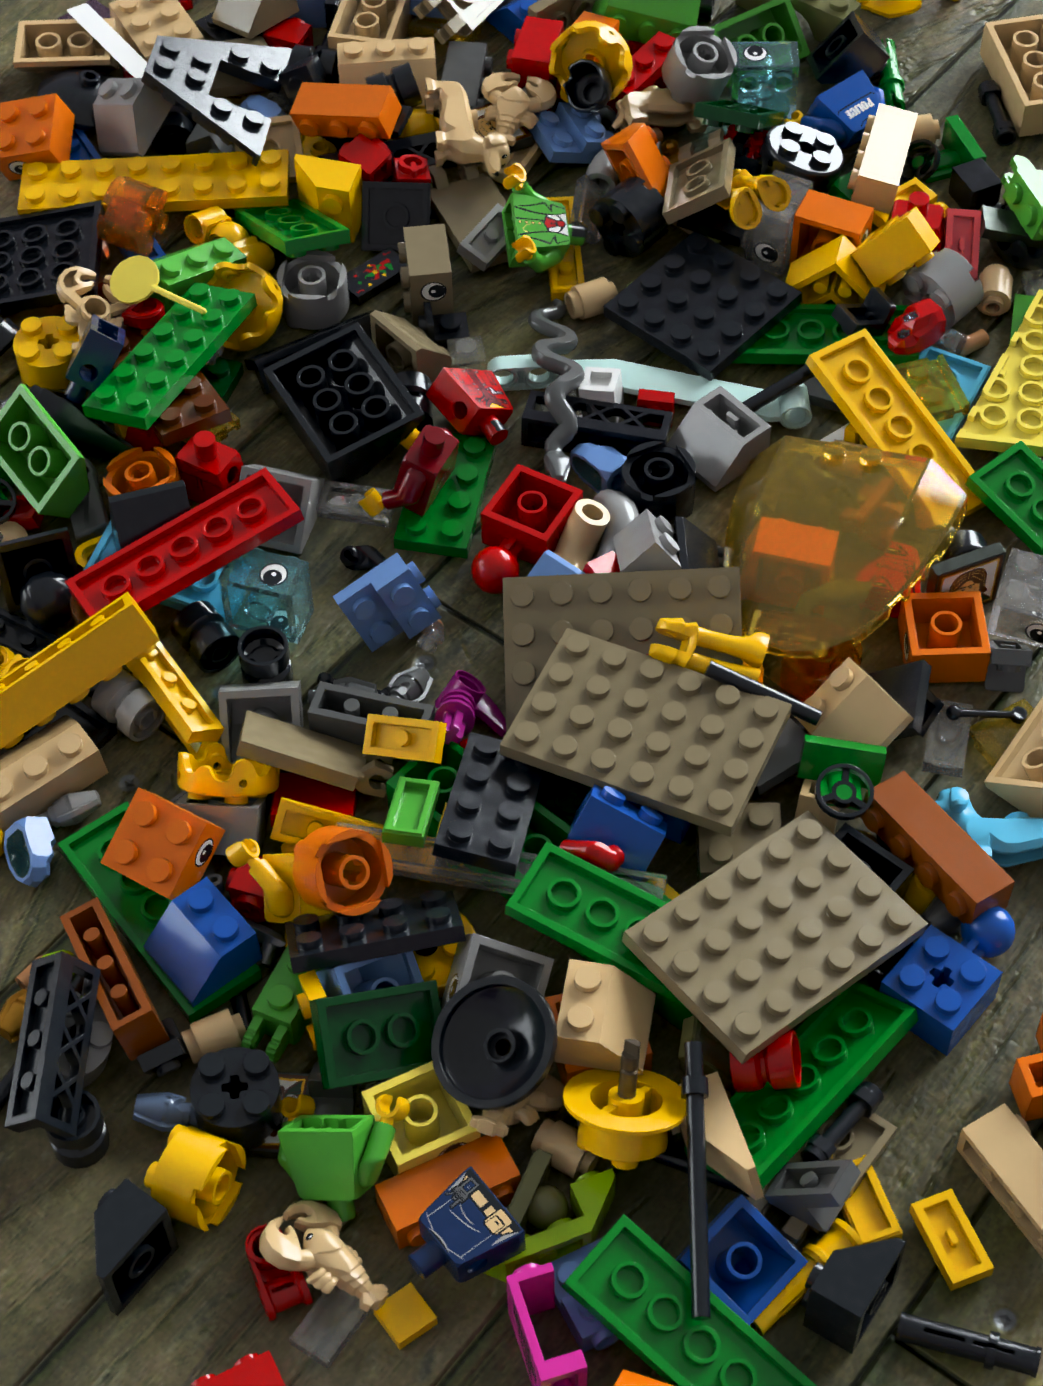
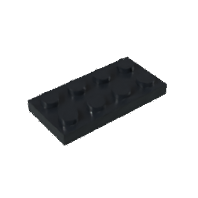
M470 732L434 843L432 855L515 876L545 770L500 755V743L502 740Z
M430 890L421 894L420 897L405 900L387 898L382 900L373 910L358 916H346L337 912L320 916L316 914H303L294 918L293 921L284 922L293 974L466 941L464 925L453 891Z

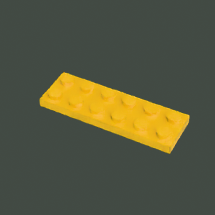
M866 328L809 355L805 364L895 481L933 534L986 506L965 485L968 477L975 473L974 469Z

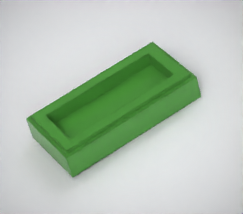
M399 776L382 830L383 843L424 848L440 794L439 781Z

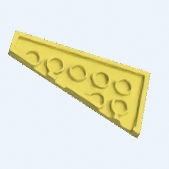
M1042 289L1038 290L1023 317V322L1017 332L1013 334L1006 352L1000 357L983 387L980 398L970 410L967 421L957 433L954 442L956 447L1005 452L1021 440L1037 456L1043 457Z

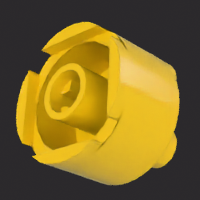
M32 316L25 318L21 322V328L13 340V350L23 384H27L29 387L38 385L41 388L53 390L66 389L70 380L65 378L73 355L71 346L72 343L80 341L78 327L67 324L64 316H45L41 318ZM90 364L84 365L86 368L91 369Z
M177 1124L169 1134L167 1146L159 1162L155 1161L149 1166L145 1175L144 1185L151 1189V1197L167 1208L169 1217L200 1230L209 1231L207 1225L218 1226L222 1223L239 1195L242 1183L235 1181L238 1167L245 1170V1150L239 1144L193 1126Z

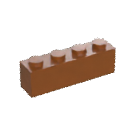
M905 771L874 786L872 804L868 811L860 818L871 832H875L886 843L893 855L914 868V873L917 875L920 883L924 887L929 888L945 904L946 909L952 916L957 917L963 924H971L979 915L992 907L1000 906L1004 909L1007 907L1015 881ZM868 790L864 798L865 804L868 802Z
M98 897L60 916L59 918L79 960L101 970L97 999L112 1032L130 1061L170 1041L133 962Z

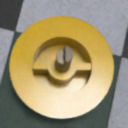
M635 1039L624 1040L620 1072L597 1068L590 1069L571 1078L563 1090V1104L566 1110L575 1119L580 1121L577 1132V1146L596 1156L611 1160V1164L621 1170H632L638 1166V1162L655 1158L665 1152L668 1144L667 1131L677 1127L686 1119V1100L681 1098V1087L677 1083L661 1074L645 1069L643 1070V1076L638 1075L637 1069L639 1067L641 1043Z

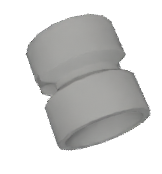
M123 669L113 679L106 682L102 680L92 696L91 706L93 710L112 724L117 723L116 728L135 742L143 741L150 737L159 728L166 715L147 688L143 686L142 682Z

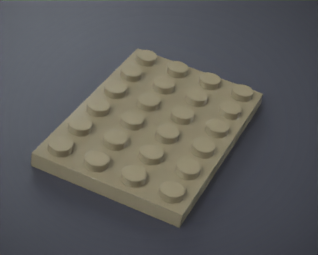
M739 567L503 578L506 731L511 726L566 628L643 654H649L650 644L652 643L670 646L678 650L680 648L681 641L655 631L660 618H683L685 623L697 622L699 627L718 633L742 637ZM699 646L696 647L695 653L743 665V661L739 658Z
M566 628L501 741L500 755L589 787H593L594 784L601 788L604 786L613 787L623 793L628 801L650 807L656 811L731 837L791 715L792 704L770 696L739 691L735 686L725 685L702 673L676 664H668L649 655Z
M806 811L624 931L622 942L720 1043L743 1064L924 934L928 923L812 813Z

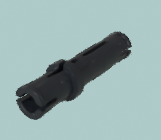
M903 1311L901 1312L895 1340L896 1342L901 1341L940 1353L984 1363L983 1368L993 1370V1367L996 1366L1030 1375L1033 1378L1037 1376L1042 1348L1038 1346L1033 1347L1002 1339L998 1332L991 1331L990 1335L906 1314Z

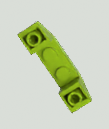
M611 1168L603 1172L590 1171L578 1177L574 1183L570 1184V1204L576 1219L562 1218L549 1225L545 1231L532 1236L525 1234L526 1250L483 1272V1274L506 1282V1276L513 1274L517 1268L530 1263L544 1265L594 1242L615 1196L616 1176L613 1169Z

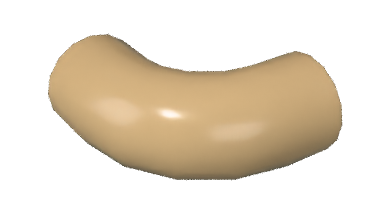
M581 499L577 501L564 526L554 553L583 571L586 563L591 561L597 544L610 520L608 510L595 500Z

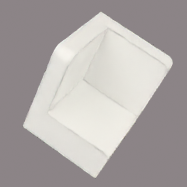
M585 367L584 380L578 389L579 398L624 404L621 369ZM581 411V417L589 415L587 412ZM612 416L607 418V420L618 423L619 417Z

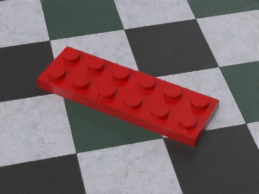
M265 467L71 577L65 583L88 618L127 591L141 610L145 612L304 520V517L298 505Z

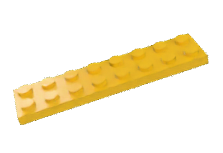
M289 149L262 150L257 166L251 164L252 157L244 151L61 161V163H23L17 211L21 215L102 200L105 215L204 210L212 206H219L222 209L289 206Z

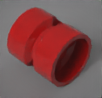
M789 1030L743 1064L729 1052L731 1077L735 1091L738 1093L758 1091L764 1088L766 1082H769L774 1090L797 1089L801 1086V1052L795 1030Z

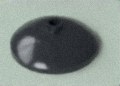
M90 68L62 69L42 80L37 96L56 93L75 115L74 129L96 132L93 103L99 95L98 90L108 78L115 77Z
M501 975L475 980L461 988L451 997L436 1021L431 1042V1057L437 1078L443 1088L453 1098L472 1108L499 1110L513 1106L531 1095L547 1076L557 1048L556 1021L546 999L539 991L524 981ZM507 1043H511L509 1053L503 1056V1047Z

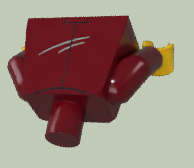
M425 425L421 432L415 428L406 439L400 442L408 452L402 461L394 489L385 491L381 496L373 487L365 492V498L360 500L358 504L371 517L379 514L384 508L391 510L404 507L423 517L455 468L459 440L445 428Z

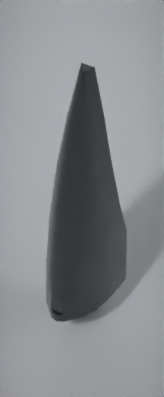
M38 385L31 387L30 391L77 449L112 460L122 452L136 448L102 420L85 417L82 405L67 399L62 391L41 388Z

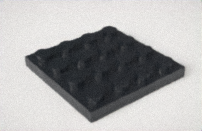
M102 200L0 218V315L15 314L25 310L42 307L49 308L65 304L60 301L56 293L57 280L66 268L74 266L87 268L96 273V280H91L95 285L90 291L80 297L98 295L105 210Z
M695 230L603 307L605 317L707 380L712 381L742 355L743 352L802 303V292Z

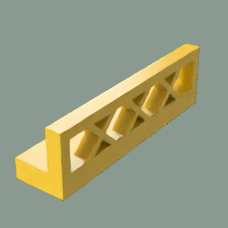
M160 641L155 644V648L147 656L141 659L134 658L125 664L133 673V676L142 682L143 686L153 696L166 714L164 719L196 760L202 757L208 744L219 741L225 728Z

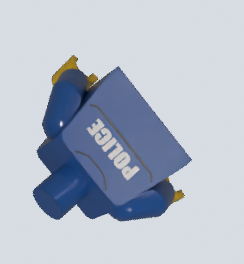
M861 70L816 96L805 116H803L800 110H796L791 114L792 120L785 119L784 124L793 121L823 133H828L835 138L840 148L847 149L862 140L869 114L876 116L879 103L885 104L884 91L879 87L873 86L866 73Z

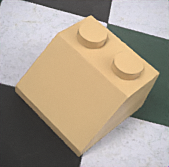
M850 657L836 668L815 693L804 702L822 711L816 726L795 717L811 735L884 746L886 748L914 720L902 706Z
M569 959L557 1021L555 1062L620 1072L624 1040L635 1039L641 1043L639 1067L637 1070L638 1075L643 1076L656 994L614 965Z

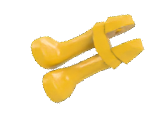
M734 169L730 197L716 204L725 210L729 209L730 217L736 226L751 230L758 226L762 218L760 202L768 210L782 211L790 203L791 189L788 183L779 177L762 174L753 177L746 169Z
M660 618L655 631L681 641V645L678 650L670 646L652 643L650 644L648 655L662 662L676 664L702 674L705 673L710 660L758 681L761 672L760 667L766 655L770 635L755 632L749 637H739L699 627L697 622L685 623L683 618ZM699 646L739 658L750 666L714 659L695 653V650Z

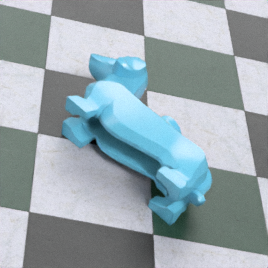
M952 787L938 793L935 802L1000 867H1011L1043 859V818L1029 817L1027 813L1021 811L1010 813L1005 819L982 818L973 809L965 789Z

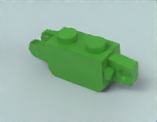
M1013 156L1009 165H1011L1010 167H1012L1014 174L1008 172L1003 175L1001 182L1004 185L1005 192L1002 197L1011 211H1014L1030 239L1043 241V170H1036L1033 164L1025 157Z
M288 945L251 1009L253 1019L241 1041V1047L255 1050L264 1034L272 1036L271 1041L267 1045L266 1054L269 1056V1060L274 1063L279 1061L288 1043L295 1045L300 1041L306 1030L305 1026H308L311 1018L304 1020L296 999V995L303 993L298 975L305 972L293 974Z

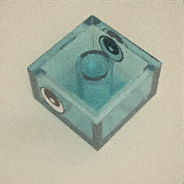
M798 41L732 42L737 54V63L729 79V100L785 111L783 119H792L791 114L796 111L800 69Z
M254 548L225 565L218 580L226 623L231 628L243 631L260 625L273 626L280 629L286 635L288 642L299 644L314 611L308 561L300 560L294 556H283L263 551L260 548Z

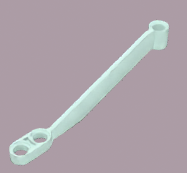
M531 354L498 356L491 359L487 364V370L492 371L494 375L500 370L512 372L505 377L495 375L504 391L543 389L550 385L557 377L561 376L550 371L541 375L531 374V370L542 368L532 360ZM618 359L574 360L582 366L583 371L585 367L621 369L624 393L638 395L639 389L675 392V403L692 406L719 386H722L740 402H744L764 390L717 379L709 381L702 376ZM802 383L754 413L765 422H780L788 429H799L807 426L812 419L807 386Z

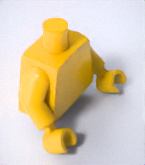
M244 839L229 846L226 849V856L235 867H242L247 863L250 866L249 873L264 892V918L267 922L284 923L293 921L294 918L303 914H316L320 916L333 913L306 904L299 894L293 879L295 845L283 843L281 845V854H263L260 860L258 857L260 854L258 843L253 839ZM285 930V942H286V944L284 945V947H287V945H288L287 936H286V930Z

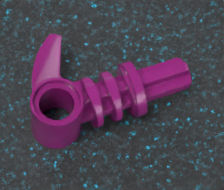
M463 670L455 672L435 700L437 710L434 721L447 723L444 744L449 745L451 741L459 744L463 737L472 731L475 717L504 738L507 732L504 715L485 693L486 689L482 682Z

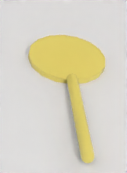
M141 255L128 257L118 264L110 277V290L113 296L121 303L129 305L141 303L155 292L202 315L207 313L206 308L158 287L160 272L156 263L148 257Z

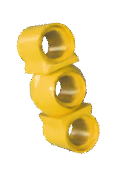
M212 206L185 217L184 231L192 243L199 244L225 237L247 256L245 263L251 262L267 272L273 269L275 257L270 246L265 242H259L256 236L250 237L248 231L242 225L233 222L232 218L227 216L221 207Z

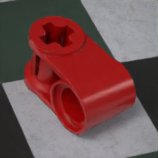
M265 1224L257 1226L250 1231L246 1237L245 1249L259 1298L269 1322L276 1320L278 1313L301 1303L309 1306L313 1304V1300L302 1271L291 1272L281 1270L265 1259L256 1256L259 1251V1238L267 1226Z

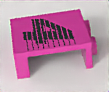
M530 1263L517 1268L513 1274L506 1276L508 1315L532 1386H587L588 1367L582 1349L544 1361L530 1319V1315L555 1308L554 1268L552 1263L544 1265Z

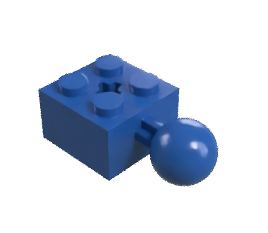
M1000 906L986 910L971 924L961 923V943H958L933 925H930L881 981L879 992L916 1008L919 1021L909 1031L946 1056L996 997L1003 972L982 959V957L993 958L1005 953L1013 944L1016 933L1011 915Z

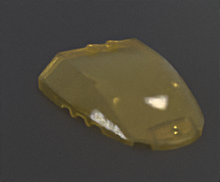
M785 435L750 460L737 489L727 525L723 567H739L742 637H749L755 632L769 634L770 639L766 653L788 658L825 657L828 655L830 647L849 640L853 646L857 645L889 619L891 609L900 600L906 602L910 598L911 588L918 580L924 582L928 577L929 567L935 560L940 561L967 514L968 495L932 458L882 451L873 447L863 448L844 445L840 442H825Z

